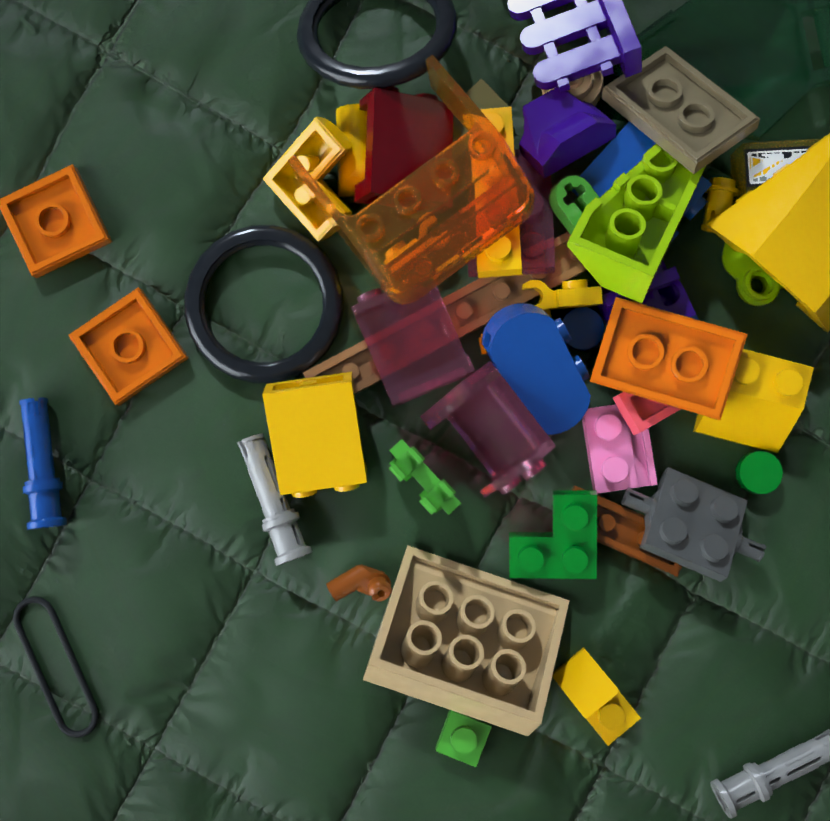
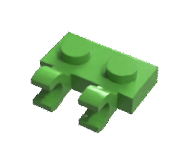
M401 439L389 450L395 457L389 463L391 465L389 470L400 482L403 479L407 482L412 477L417 480L424 488L419 494L421 497L419 502L431 515L433 513L436 514L441 509L450 515L461 504L454 496L456 491L445 479L440 480L423 462L425 458L414 446L410 448Z

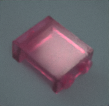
M421 271L406 275L397 281L399 287L385 293L382 292L381 288L368 291L357 297L359 304L351 307L393 408L468 377L475 372L468 354H465L447 312L433 273L423 276Z
M491 361L461 381L420 416L430 430L446 418L454 426L492 476V480L480 490L484 498L496 490H499L502 495L506 494L523 480L520 475L525 480L533 477L547 465L543 457L556 447Z

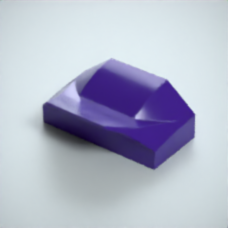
M558 87L529 102L522 108L524 133L519 143L520 154L543 178L548 177L616 138V124L594 105L581 101L570 92L564 91L560 93Z

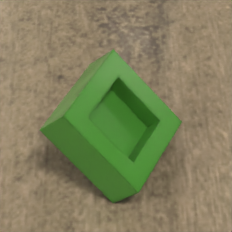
M449 710L435 747L436 752L477 767L492 725Z

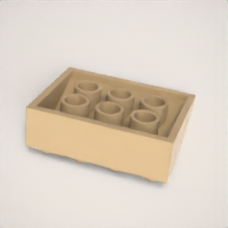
M407 545L363 680L529 736L542 724L570 600Z

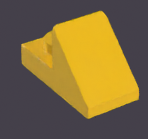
M584 647L553 672L552 677L608 746L641 719L621 694L620 690Z

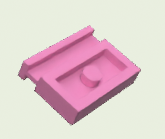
M616 404L588 408L582 418L593 490H596L597 494L626 490L627 488L633 489L658 485L649 428L633 435Z

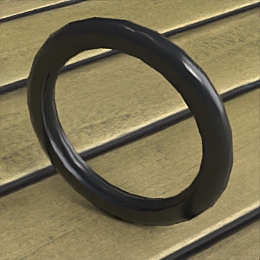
M309 0L300 16L296 37L299 51L305 61L323 78L345 87L383 89L407 83L435 67L450 49L457 33L458 16L452 0H425L431 5L436 16V30L432 39L424 48L411 57L380 67H359L344 64L332 59L320 46L318 38L319 23L322 17L342 0Z
M252 225L231 231L216 240L197 260L189 275L184 294V317L190 337L200 354L223 373L232 378L251 383L280 382L297 377L312 368L329 351L339 333L344 313L343 289L338 272L328 255L308 237L295 230L276 225ZM253 246H275L299 256L312 269L318 279L322 292L323 311L319 326L310 341L301 350L288 358L274 362H253L241 359L229 352L215 338L209 328L205 314V296L209 281L216 269L228 257L240 250Z

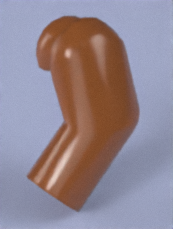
M363 564L356 565L326 583L330 594L336 602L354 591L372 596L374 601L382 602L389 598L392 591L391 580L383 571Z

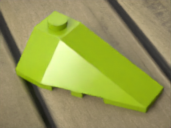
M655 144L643 155L642 160L627 174L623 172L613 182V186L599 199L597 197L594 198L585 207L567 242V247L601 287L642 304L706 166L693 174L659 145Z

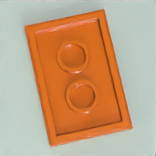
M616 297L590 382L721 420L748 334Z

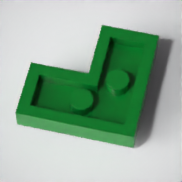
M553 490V532H509V577L597 579V491Z

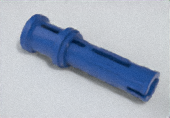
M43 397L38 398V401H34V398L19 401L29 481L24 482L25 486H23V494L28 495L31 521L26 523L27 530L67 525V518L62 517L59 491L63 489V482H60V478H55L47 405L48 398Z

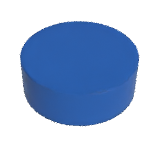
M575 308L562 319L572 339L566 346L572 350H589L597 345L603 336V321L599 314L590 308Z

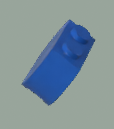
M517 303L502 308L490 318L482 335V345L519 416L523 419L528 429L545 435L565 432L574 427L583 418L589 407L591 395L584 383L585 380L590 378L589 373L578 355L572 358L566 346L572 339L560 318L553 320L543 309L535 305Z

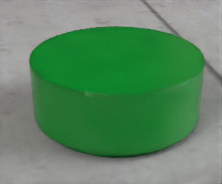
M754 451L745 454L738 461L735 471L739 485L744 490L754 494H767L774 491L781 483L783 477L780 461L773 454L765 451Z

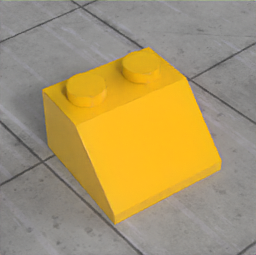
M743 349L721 420L697 414L693 432L778 453L804 410L814 367Z

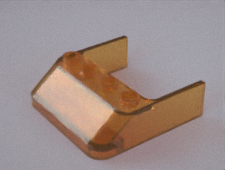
M433 54L426 59L431 88L468 132L364 209L351 216L340 213L298 158L294 155L288 160L303 189L385 294L392 301L399 304H410L423 297L528 219L535 205L533 187L501 133Z

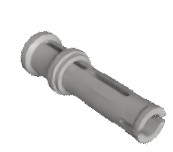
M256 434L242 439L237 444L244 457L248 473L265 517L262 520V529L264 532H269L277 557L274 559L275 565L278 566L312 553L311 546L305 545L297 523L300 518L299 513L295 511V508L290 509L285 495H280L275 465L270 456L264 434Z
M830 729L759 765L755 762H749L743 765V771L723 781L718 779L711 781L712 790L726 815L730 819L736 817L737 810L759 799L762 802L769 800L770 796L773 795V790L829 762Z

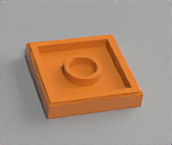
M73 164L0 198V210L31 276L39 278L112 243L78 169Z
M139 287L68 335L114 404L118 406L189 358L144 291Z

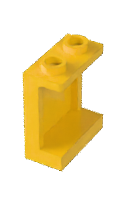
M352 372L266 384L262 396L280 495L292 494V497L304 498L316 494L317 490L334 488L335 491L346 492L357 489L360 484L367 483V467L363 454Z

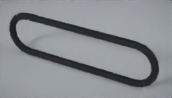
M35 596L25 598L14 610V627L55 721L61 731L70 737L79 738L86 736L94 730L98 723V708L57 614L50 602L44 598ZM28 604H41L49 613L92 712L91 723L84 730H71L65 725L20 623V613Z

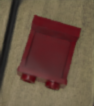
M395 86L372 89L360 99L359 109L367 111L365 179L355 185L354 202L428 214L435 213L451 205L454 103L439 101L436 95L429 93L416 95L400 93L399 88Z

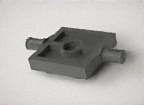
M669 467L662 473L657 491L652 497L634 491L631 488H627L624 493L622 505L645 513V532L640 548L719 582L728 578L733 556L736 552L757 562H760L765 554V544H760L742 536V521L748 500Z

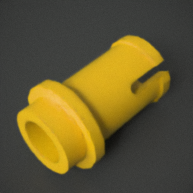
M725 177L710 178L712 185L705 192L708 194V202L706 203L701 230L714 233L704 223L732 206L734 196L739 195V189L735 188L736 180Z

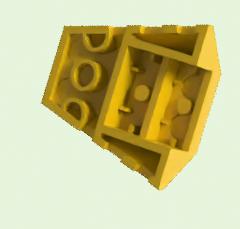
M830 133L809 147L805 154L791 164H786L773 173V177L759 187L748 191L738 198L734 205L720 215L716 214L704 223L734 251L750 257L798 300L796 306L825 332L830 330Z

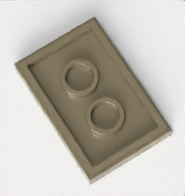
M667 46L642 61V72L627 78L623 74L604 86L602 91V99L693 174L757 130L760 121L757 115Z

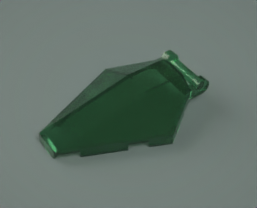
M689 0L674 12L672 10L667 12L637 35L642 47V61L667 46L760 118L758 128L744 138L747 140L759 141L814 88L821 86L830 87V0ZM807 16L814 19L824 68L814 71L802 20L803 17ZM620 63L613 66V74L603 77L604 86L624 74ZM602 97L600 98L595 107L609 119L629 122L606 103Z

